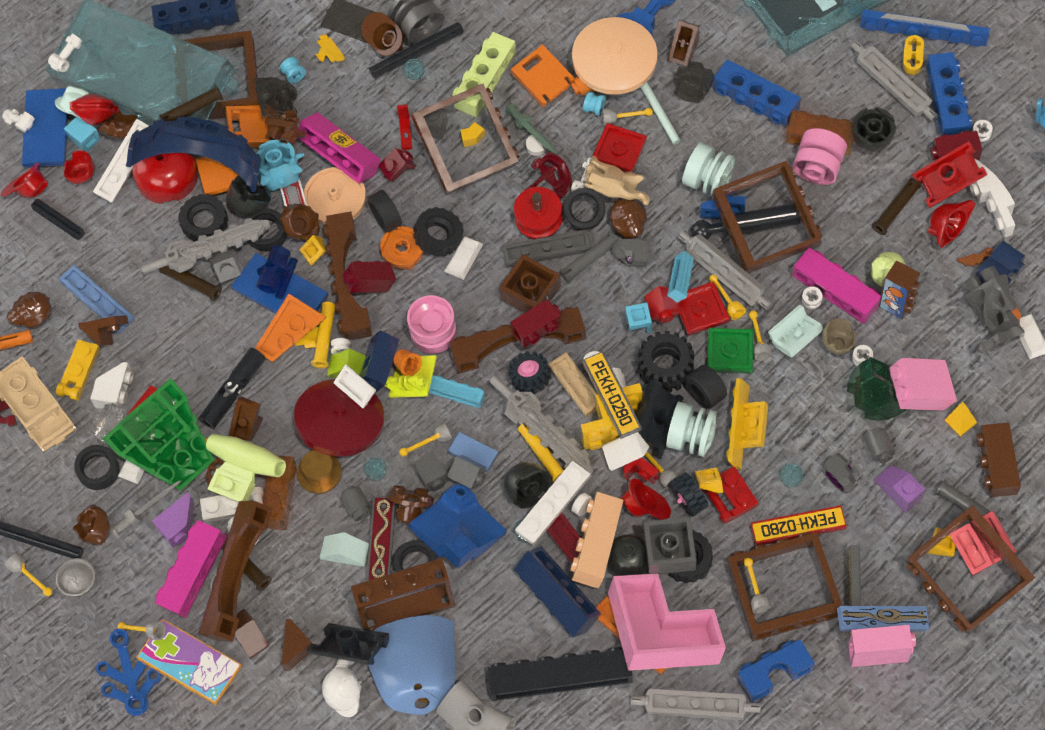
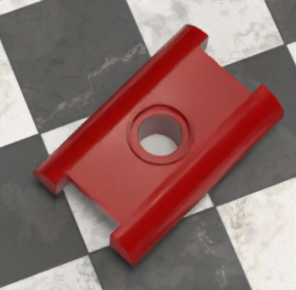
M970 141L912 174L914 179L919 181L920 184L923 183L929 195V198L925 200L929 208L988 175L984 167L979 168L972 154L976 151ZM953 171L950 177L945 178L948 172Z

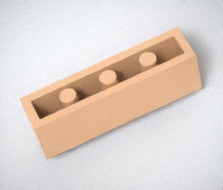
M600 492L596 493L594 500L589 499L586 508L589 517L588 519L584 518L581 532H584V536L579 538L575 550L579 552L578 558L574 557L570 571L574 572L572 581L599 589L605 575L623 504L622 499Z

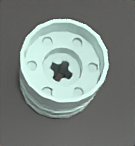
M700 142L689 158L682 183L697 190L704 182L703 192L705 194L711 192L712 196L713 189L730 182L736 158L730 154L726 157V153L721 151L714 159L715 148Z
M678 402L669 427L666 447L682 451L686 442H689L690 454H694L697 445H700L698 456L705 457L714 439L717 426V412L710 410L707 419H704L706 409L701 408L696 417L693 416V405Z

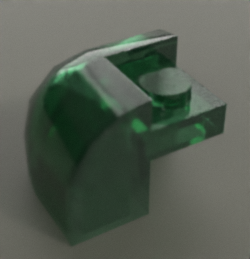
M872 357L861 362L853 370L847 383V392L854 395L855 407L864 411L866 419L876 421L888 420L902 414L907 409H900L890 375V366Z

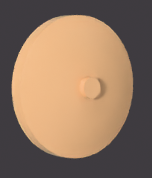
M620 17L600 19L586 26L577 36L572 49L573 67L580 80L595 91L615 95L629 93L643 86L653 75L657 64L656 43L648 30L635 21Z

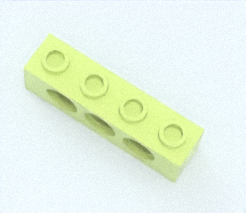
M492 32L491 36L484 40L480 54L475 55L472 67L464 73L461 85L454 89L452 96L483 83L485 88H489L492 93L516 54L515 41ZM480 94L454 104V108L476 118L484 106Z

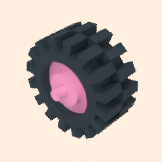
M527 351L525 356H522V353L518 354L519 359L515 357L512 359L513 363L509 364L510 369H508V373L516 390L519 389V392H531L533 390L535 394L538 393V388L541 390L545 389L544 384L548 386V379L551 380V372L547 359L541 353L537 355V352L533 351L532 355H530L529 351Z
M684 472L669 483L673 494L677 497L676 501L678 504H682V507L685 508L690 516L694 517L709 506L701 490L702 488H699V485L695 483L694 479L687 472Z

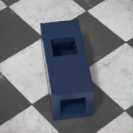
M381 330L371 338L359 375L376 389V392L386 385L400 340Z

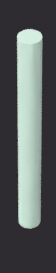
M646 82L640 88L670 140L676 145L681 140L649 84Z

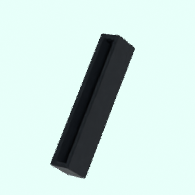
M622 647L611 648L608 652L592 650L586 652L585 655L577 656L575 653L563 655L562 658L553 659L551 656L540 658L539 661L530 662V660L523 659L516 661V664L506 665V663L501 662L493 664L492 667H487L492 701L633 683L632 670L628 671Z

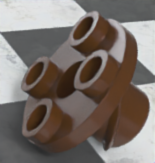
M394 485L388 493V499L399 504V507L395 510L397 519L406 524H410L411 521L422 514L421 508L431 507L434 502V498L428 495V490L424 488H415V491L406 490L404 486Z

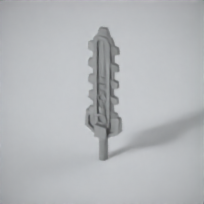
M252 218L245 219L242 225L231 224L229 229L223 232L221 229L214 230V235L206 237V235L199 236L198 241L192 243L190 240L186 241V239L172 242L169 244L167 251L164 252V258L142 265V271L145 274L169 265L170 269L181 273L192 268L198 258L205 257L207 260L212 257V253L217 251L223 254L228 251V247L235 245L239 248L247 240L257 241L259 236L271 227L268 220H252Z
M496 375L491 378L490 383L508 399L504 414L515 424L517 422L519 424L525 423L530 428L528 433L532 436L537 435L542 440L540 445L544 448L550 447L554 451L552 456L555 459L561 458L566 463L565 469L574 461L590 474L593 473L590 460L588 459L589 453L586 450L580 451L576 447L577 441L574 438L568 439L564 435L565 430L562 426L556 427L552 423L554 419L550 415L544 416L540 412L542 409L541 403L532 392H519L517 390L513 393Z

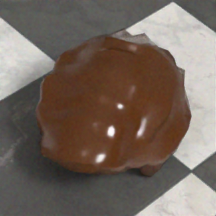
M119 110L113 118L106 120L98 127V132L122 141L127 136L136 119L139 120V116L123 115Z
M619 198L611 207V224L615 232L621 234L624 238H637L644 231L643 226L647 220L646 210L635 199Z
M294 203L283 207L280 221L288 236L294 239H304L307 242L312 235L318 236L320 231L319 214L313 211L311 206Z
M28 292L25 295H21L14 302L13 308L8 312L7 319L12 324L37 329L52 313L50 297L41 292Z
M91 504L77 516V524L73 526V530L78 533L79 539L92 545H102L109 535L110 523L106 512L95 504Z

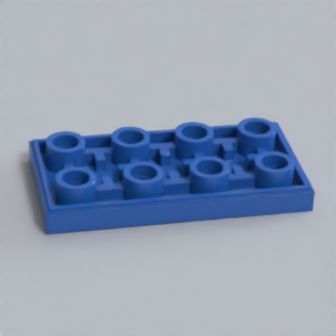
M66 88L26 90L25 112L33 116L35 120L30 130L23 133V167H32L37 162H39L38 167L65 164L67 135L64 128L68 125V113L58 109L55 105V100L63 96Z
M258 253L254 254L240 273L241 275L237 277L231 286L232 290L275 314L288 294L293 295L317 311L329 296L327 291Z

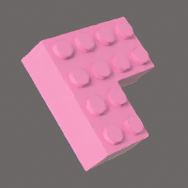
M659 574L613 576L608 595L628 671L720 664L726 647L714 609L669 612Z

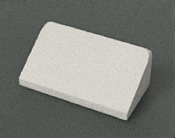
M637 432L623 439L619 437L604 444L602 449L608 467L613 471L643 457L649 446Z

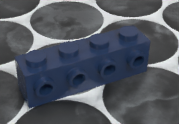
M178 0L151 6L154 27L158 38L240 22L236 0Z
M542 546L529 550L514 570L520 576V579L531 588L535 596L545 604L550 613L559 620L573 638L586 633L601 615L599 610Z

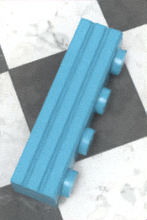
M686 251L681 252L675 257L667 296L677 303L684 300L688 295L689 280L692 276L691 270L694 266V257L690 256Z
M439 375L432 376L429 389L430 394L481 409L485 399V392L481 388H473L465 383L460 384L452 379L447 380Z

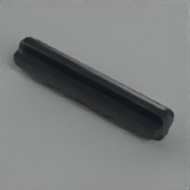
M35 199L31 204L35 212L76 240H80L84 236L85 232L80 226L42 200Z

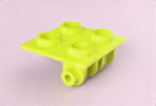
M420 356L422 365L420 370L413 376H404L396 367L394 376H389L385 387L390 389L389 398L428 397L437 356Z

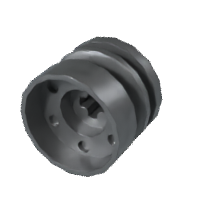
M394 0L388 11L389 17L401 28L402 33L413 44L437 33L444 22V14L432 3V0Z

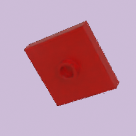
M607 123L593 156L598 161L613 165L623 172H633L647 141V136Z
M714 281L687 290V297L678 302L681 310L679 316L688 336L730 322Z

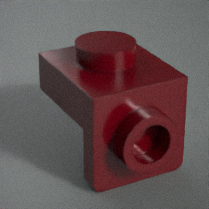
M394 148L379 163L378 167L388 181L394 182L407 168L415 169L417 166L413 162L414 158L410 152Z

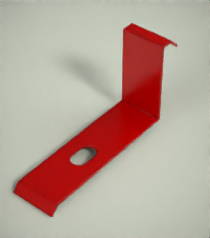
M408 104L397 105L402 150L412 149ZM404 133H408L407 138H404Z

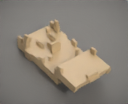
M21 356L0 371V399L2 402L5 401L13 415L19 419L29 433V437L36 442L44 453L52 446H57L66 440L65 437L74 432L76 427L49 392L48 388L39 379V374L35 368L30 367L28 362Z

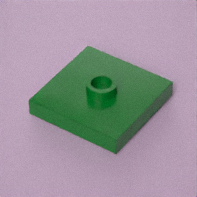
M709 328L708 366L715 372L753 373V329Z

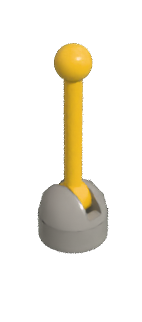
M651 108L619 114L613 109H601L603 126H606L607 123L614 124L617 118L638 115L651 116L653 114Z
M752 310L749 312V317L753 321L758 341L753 348L755 360L764 361L772 357V351L769 344L762 342L756 319L758 314Z
M443 423L435 428L433 436L408 448H401L399 453L405 457L408 455V452L431 441L437 440L444 443L451 440L452 436L446 424Z
M646 452L645 456L661 473V484L665 489H671L669 483L676 479L678 474L673 470H664Z
M18 552L14 553L6 561L5 567L14 573L22 571L43 590L45 596L52 594L50 587H45L25 569L26 562Z
M746 558L744 565L748 567L755 596L751 600L753 613L766 612L771 609L770 601L767 596L760 594L752 568L753 560Z
M160 621L149 622L146 627L126 625L124 622H120L117 625L118 629L144 631L146 636L152 640H161L166 632L164 623Z

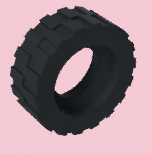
M210 194L192 196L180 208L179 222L187 238L193 240V242L198 241L199 236L206 235V237L214 235V230L221 229L223 232L228 227L227 221L229 220L225 206L221 200L219 201L217 197H213ZM201 210H209L214 215L213 223L205 228L197 227L193 223L194 215Z
M438 207L428 208L418 217L413 230V238L416 245L422 251L427 252L426 254L444 257L452 254L457 249L464 232L463 224L452 211ZM432 224H439L448 230L449 235L445 240L435 239L429 235L428 227Z
M692 530L694 547L699 555L696 562V570L668 573V576L674 578L677 582L694 583L699 579H703L704 575L710 571L713 559L712 546L709 544L707 537H704L700 532Z

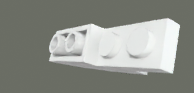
M975 159L979 168L984 167L988 175L970 185L971 194L973 197L976 196L979 203L986 202L989 212L994 214L997 230H1001L1004 237L1011 236L1015 228V223L1011 216L1015 203L997 176Z

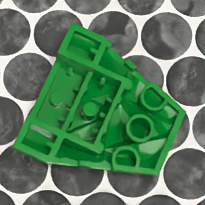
M171 378L102 438L119 457L131 462L172 486L176 482L181 481L175 487L179 491L184 489L214 461L212 453L206 448L205 437L201 434L196 423L197 419L189 407L186 394Z

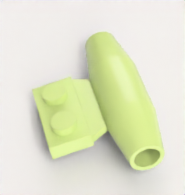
M212 434L207 439V450L225 461L219 469H216L209 484L208 490L237 502L248 501L256 485L254 484L255 474L281 477L285 472L286 462L264 447L237 437Z

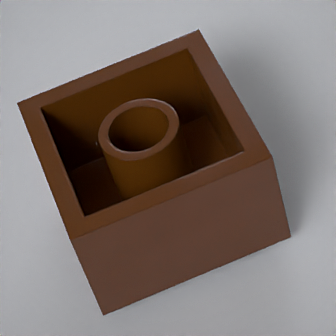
M522 254L499 287L500 299L525 313L544 300L548 299L551 301L561 287L560 274Z

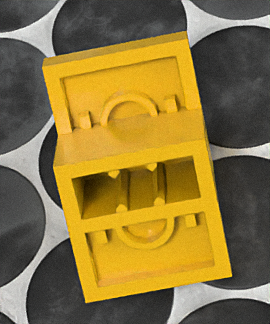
M640 383L622 387L634 413H637L642 401ZM596 394V409L599 420L581 424L584 450L600 449L604 444L619 438L598 394Z

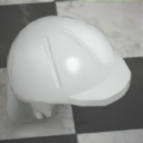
M338 659L335 668L323 680L322 694L326 703L340 715L352 717L359 709L360 690L362 687L360 683L362 682L357 681L355 673L348 668V665L354 662Z

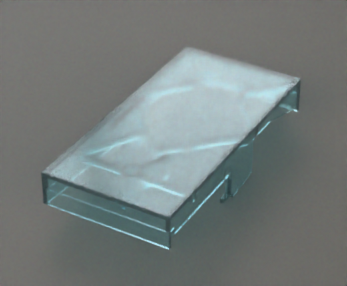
M83 0L55 52L60 55L68 43L65 41L66 38L72 33L82 40L81 47L79 49L75 48L67 58L70 64L68 70L57 72L50 67V64L46 69L55 79H60L91 94L101 95L114 101V105H117L123 112L137 115L140 119L143 115L154 121L160 120V114L213 89L214 85H217L220 92L223 91L224 87L237 92L240 86L238 81L230 78V75L236 73L237 70L226 58L92 0ZM216 102L186 117L213 121L208 117Z

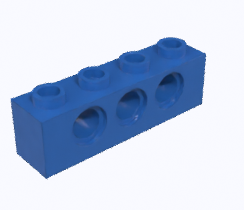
M954 52L928 55L926 69L935 110L938 114L937 120L940 134L955 135L963 131H969V128H972V117L967 114L966 110L968 109L967 96H963L962 92L964 91L963 78H959L958 74L960 72L959 60H955Z
M728 59L714 77L713 89L717 93L734 99L739 105L751 108L756 114L770 118L775 124L787 127L800 108L801 97Z

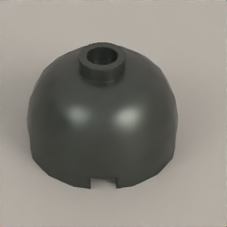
M879 107L861 110L855 116L852 125V135L855 142L867 151L875 152L886 148L895 136L896 126L894 117L888 111Z
M240 176L235 177L234 181L232 180L227 191L228 204L235 214L240 217H249L260 213L263 209L267 208L272 198L270 191L265 185L261 187L257 185L256 191L251 192Z
M521 462L513 466L508 471L504 480L505 494L513 504L522 509L537 504L541 499L538 496L543 491L546 493L550 485L549 474L542 467L531 462Z
M632 534L621 535L615 538L607 563L609 573L612 576L647 574L649 569L645 541Z

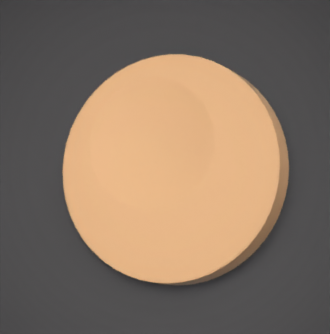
M337 167L319 171L310 178L304 189L307 206H311L312 210L319 214L318 222L323 225L327 224V215L351 211L353 220L356 219L363 211L366 203V191L363 182L357 183Z

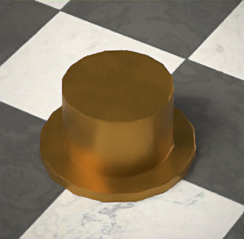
M315 450L306 453L297 469V479L302 488L314 494H323L333 490L340 482L342 476L341 465L335 456L325 455Z

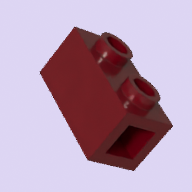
M963 131L955 135L944 134L934 138L933 147H930L932 160L941 158L970 141L976 151L972 154L974 159L980 160L982 146L978 132Z
M354 261L349 264L343 274V280L347 285L349 293L388 292L396 281L390 262Z
M546 299L511 321V331L524 348L528 345H534L542 336L547 333L551 334L559 328L562 313L556 304L552 305Z

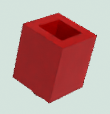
M658 286L644 296L648 304L651 320L667 323L681 313L679 303L667 296L668 287Z

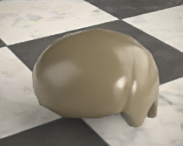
M841 318L832 319L824 328L822 341L829 352L838 355L846 354L855 346L856 332L852 331L849 321Z

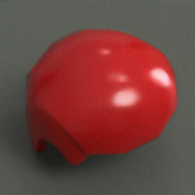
M84 150L74 151L72 159L65 161L63 174L69 182L74 184L85 183L95 172V164L92 157Z

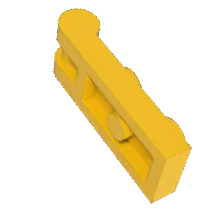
M77 340L61 382L57 385V396H70V399L76 401L80 399L99 353V345ZM70 384L75 385L73 388L69 387Z

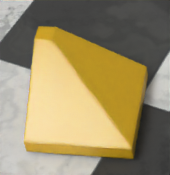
M312 235L299 249L311 266L326 252L323 239L316 235Z
M963 402L945 419V422L959 437L977 424V421Z
M718 467L695 471L699 488L723 493Z
M935 528L932 538L942 529ZM948 535L932 548L928 554L953 557L956 545L952 537Z

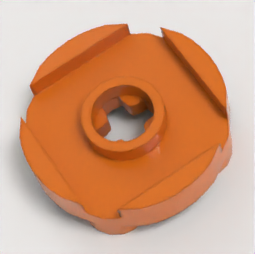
M397 227V230L388 232L383 236L380 243L382 258L384 262H390L393 268L410 270L421 260L424 251L415 243L413 228ZM403 244H406V250L399 251L397 246L401 247Z

